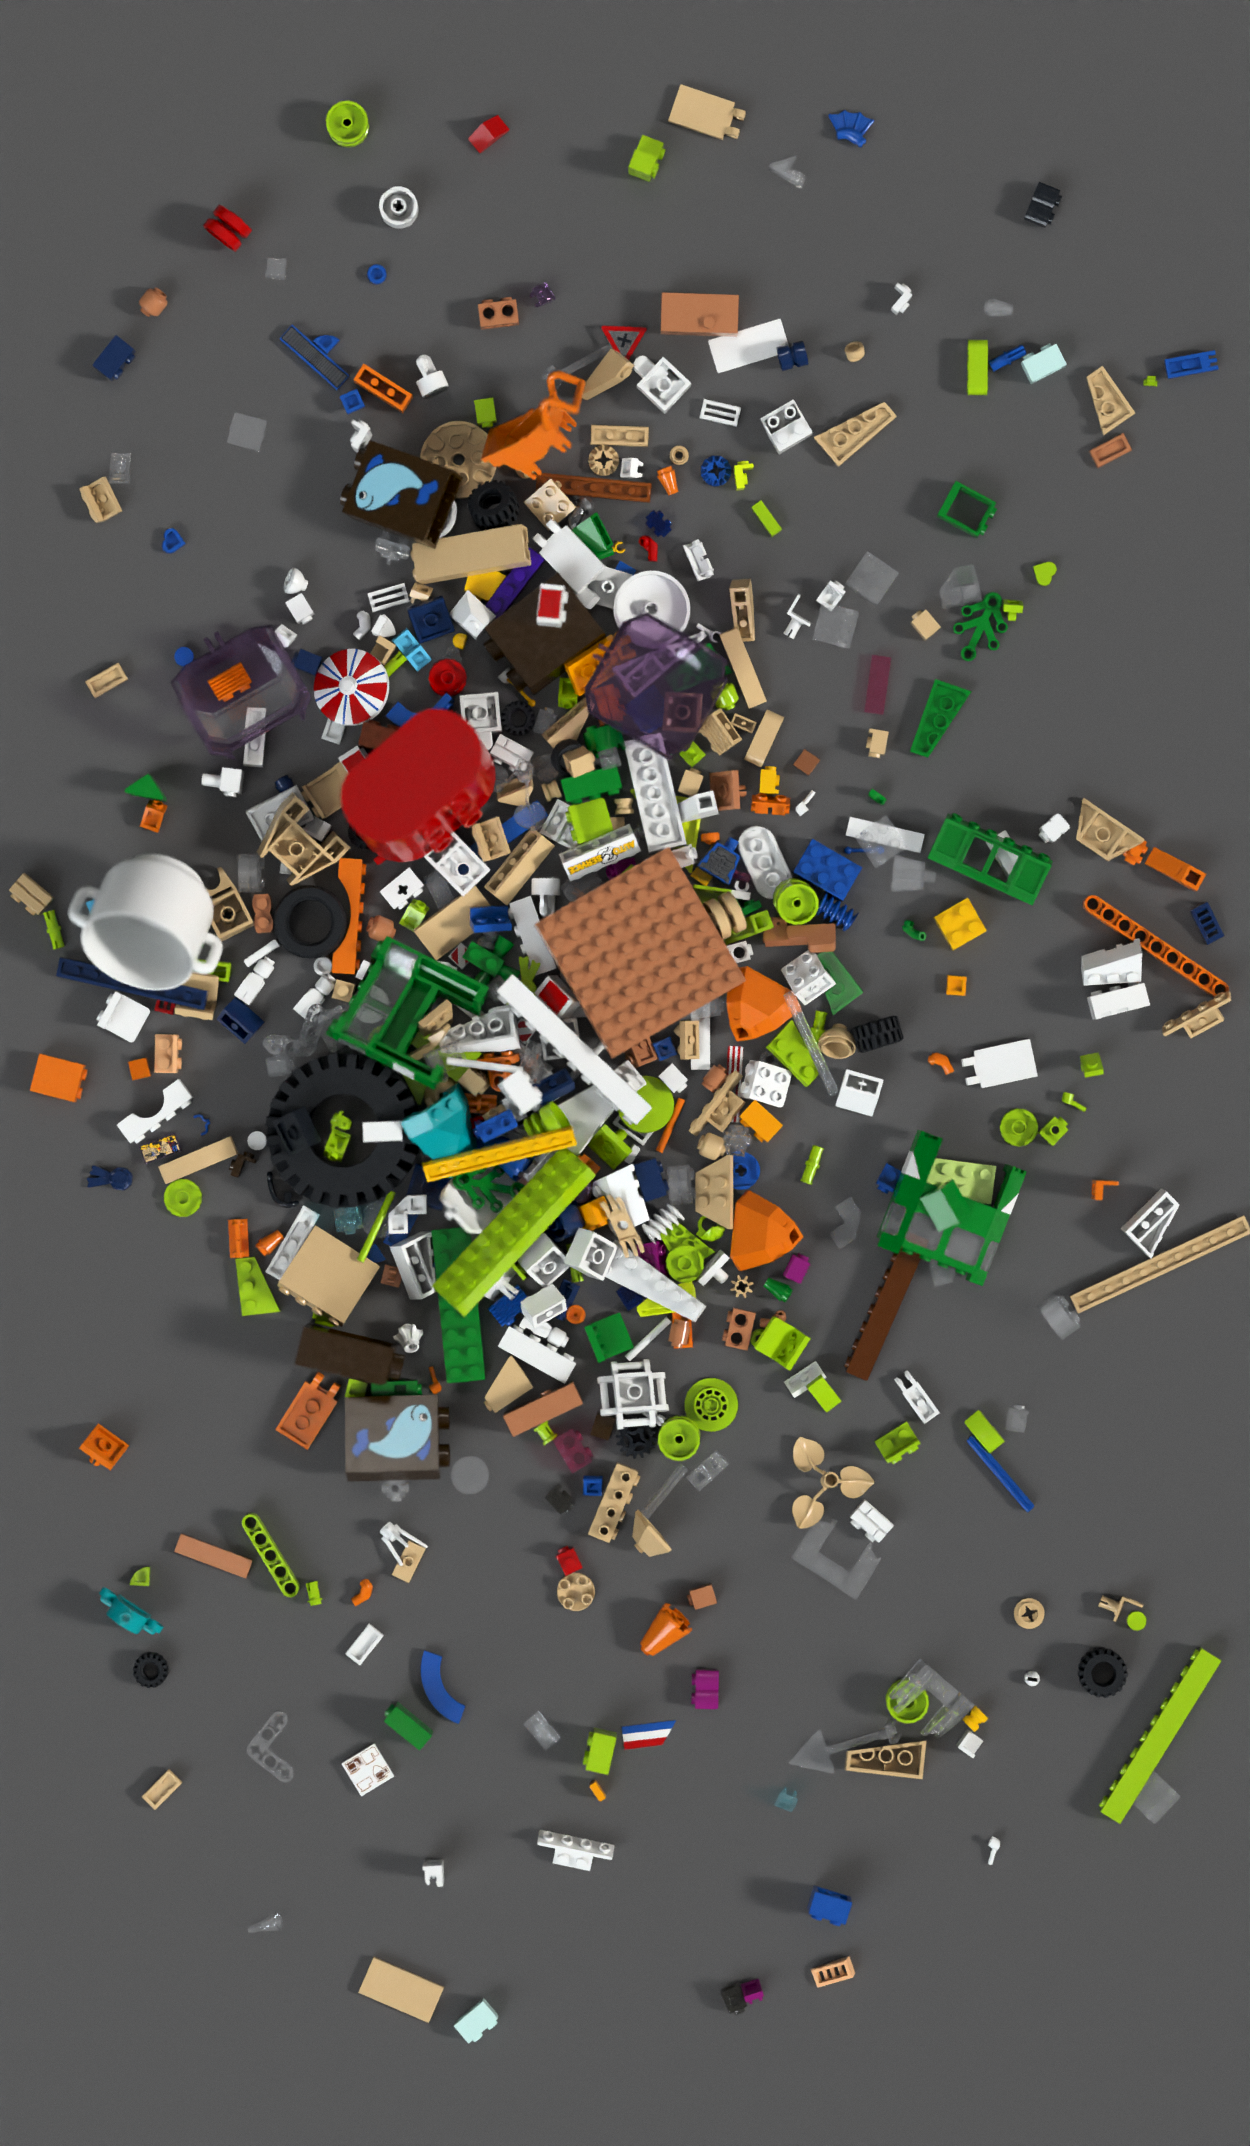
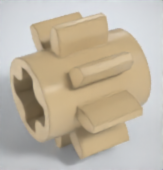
M737 1275L738 1280L736 1282L731 1280L735 1285L730 1290L737 1291L736 1297L739 1294H743L744 1298H746V1292H753L749 1289L753 1282H747V1275L744 1279ZM740 1281H742L743 1284L747 1283L745 1291L741 1292L740 1289L736 1288L737 1286H739Z

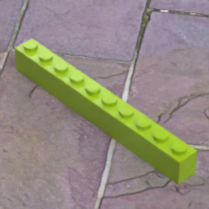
M1201 1647L1199 1650L1195 1649L1190 1657L1192 1662L1189 1666L1185 1665L1180 1673L1182 1678L1171 1687L1170 1692L1172 1694L1169 1699L1165 1698L1159 1707L1162 1709L1159 1715L1155 1714L1149 1723L1152 1725L1148 1732H1143L1139 1739L1141 1744L1138 1748L1134 1747L1129 1755L1131 1757L1128 1765L1125 1763L1119 1771L1121 1774L1118 1781L1114 1780L1109 1788L1111 1790L1108 1797L1104 1796L1099 1804L1101 1807L1100 1812L1119 1824L1123 1821L1221 1663L1218 1657Z

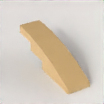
M735 627L719 634L748 708L750 709L767 702L738 628Z
M230 1136L163 1164L158 1168L165 1184H168L237 1155L238 1151Z

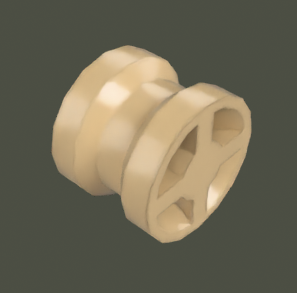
M555 779L549 784H541L547 802H550L552 798L562 797Z
M633 798L614 799L617 805L615 815L634 814V809H632Z

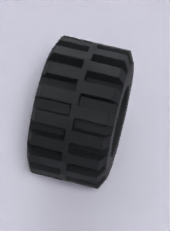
M485 481V484H479L477 489H473L472 495L468 497V510L476 526L482 531L512 526V522L517 520L516 515H519L520 512L518 509L520 508L512 488L503 481ZM494 504H499L493 509H488L490 506Z
M894 1015L856 1026L851 1030L856 1042L857 1051L860 1053L891 1045L904 1039L898 1017Z
M1101 1647V1649L1094 1648L1091 1652L1088 1651L1087 1655L1081 1658V1663L1078 1665L1080 1683L1085 1690L1096 1697L1109 1698L1108 1696L1116 1695V1692H1120L1122 1686L1126 1684V1677L1128 1678L1124 1660L1113 1650ZM1100 1662H1108L1114 1669L1113 1677L1106 1683L1095 1682L1091 1675L1093 1667Z

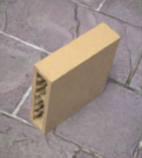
M315 1225L277 1286L283 1294L294 1296L296 1298L295 1301L299 1304L311 1307L312 1312L316 1315H324L328 1318L329 1323L336 1327L338 1325L342 1327L380 1266L368 1258L365 1259L364 1263L358 1261L357 1258L360 1253Z

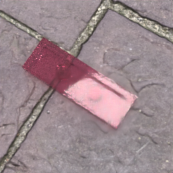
M872 655L865 713L884 714L891 657Z

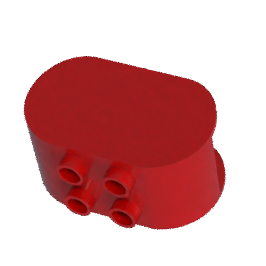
M444 709L424 710L408 720L347 774L341 789L343 812L355 831L375 854L394 862L414 861L426 856L432 850L435 853L443 851L453 841L451 833L461 825L468 828L482 816L480 808L487 803L495 786V765L482 740L471 724L463 717Z

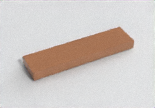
M182 1533L174 1551L243 1578H247L253 1562L252 1559Z

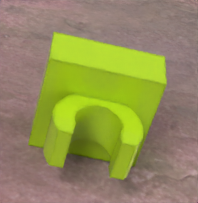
M1003 599V612H1008V621H1016V613H1023V601Z
M694 741L679 753L691 768L706 756Z

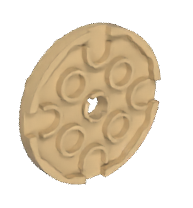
M452 421L437 427L428 436L421 450L420 458L450 468L463 477L455 497L458 499L468 498L469 495H472V490L477 489L479 484L483 485L485 481L491 482L496 471V467L489 461L485 463L481 460L488 434L473 423ZM456 455H462L464 462L461 465H456L453 462V458Z

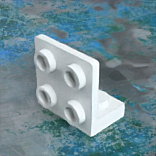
M809 950L781 969L792 991L804 1005H807L836 984L834 979L824 969L816 953H810Z

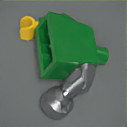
M581 496L574 502L576 508L568 517V527L599 560L614 555V552L623 553L625 548L617 550V545L623 542L616 541L613 544L597 512L581 522L583 516L590 514L594 509L592 499L588 496Z

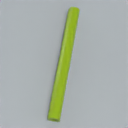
M391 1191L387 1194L357 1258L358 1261L364 1263L395 1197V1192Z

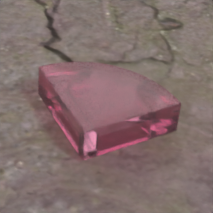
M735 870L732 878L749 883L751 876Z

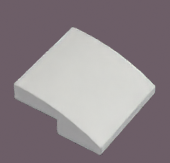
M557 799L539 833L568 849H572L580 844L577 845V841L573 842L570 833L573 827L571 822H567L565 812L568 811L567 807L571 805Z

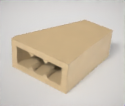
M513 1355L509 1356L485 1395L486 1401H484V1404L489 1411L498 1412L534 1387Z

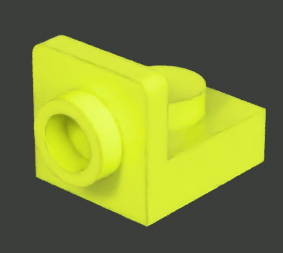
M749 461L737 462V465L734 466L736 491L744 490L745 485L748 484L747 474L743 473V471L752 470L754 468L753 463L749 464Z

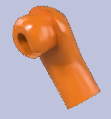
M935 1052L928 1056L929 1064L942 1066L946 1075L954 1072L946 1055Z
M368 1579L361 1580L360 1593L351 1598L355 1606L371 1597L373 1586Z

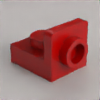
M567 1545L558 1550L556 1558L565 1576L583 1568L574 1547L569 1548Z

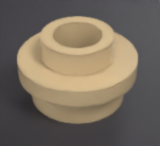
M675 446L671 449L670 460L674 464L683 465L687 462L689 453L685 447ZM681 452L683 454V457L681 459H677L675 456L676 453Z

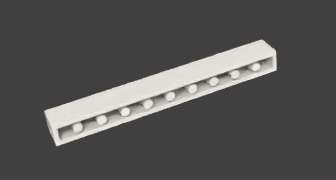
M513 974L497 990L499 994L497 998L504 1005L508 1003L512 1006L511 1011L518 1018L522 1016L527 1021L525 1025L531 1031L536 1029L541 1034L539 1038L546 1045L550 1043L554 1047L553 1052L560 1058L564 1056L569 1061L567 1065L574 1072L576 1070L583 1074L581 1078L588 1085L592 1083L596 1087L594 1091L601 1098L606 1096L610 1100L609 1105L616 1112L620 1110L624 1114L622 1118L627 1123L637 1125L652 1109L643 1098Z

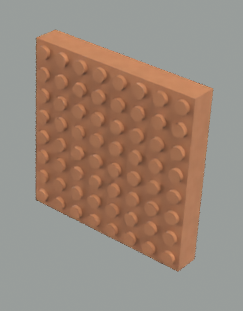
M669 847L534 924L611 1059L746 981Z

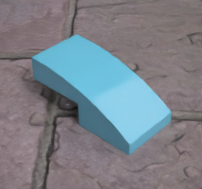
M407 628L392 639L417 672L432 660Z

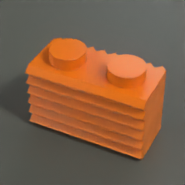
M239 662L208 680V683L218 701L223 699L226 702L234 697L233 693L240 690L242 693L251 688L249 684L252 683V680L243 664Z

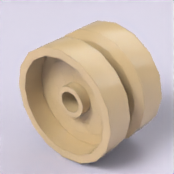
M727 891L719 895L718 901L712 898L703 903L706 912L723 940L731 936V930L739 933L746 929L743 912L731 892Z

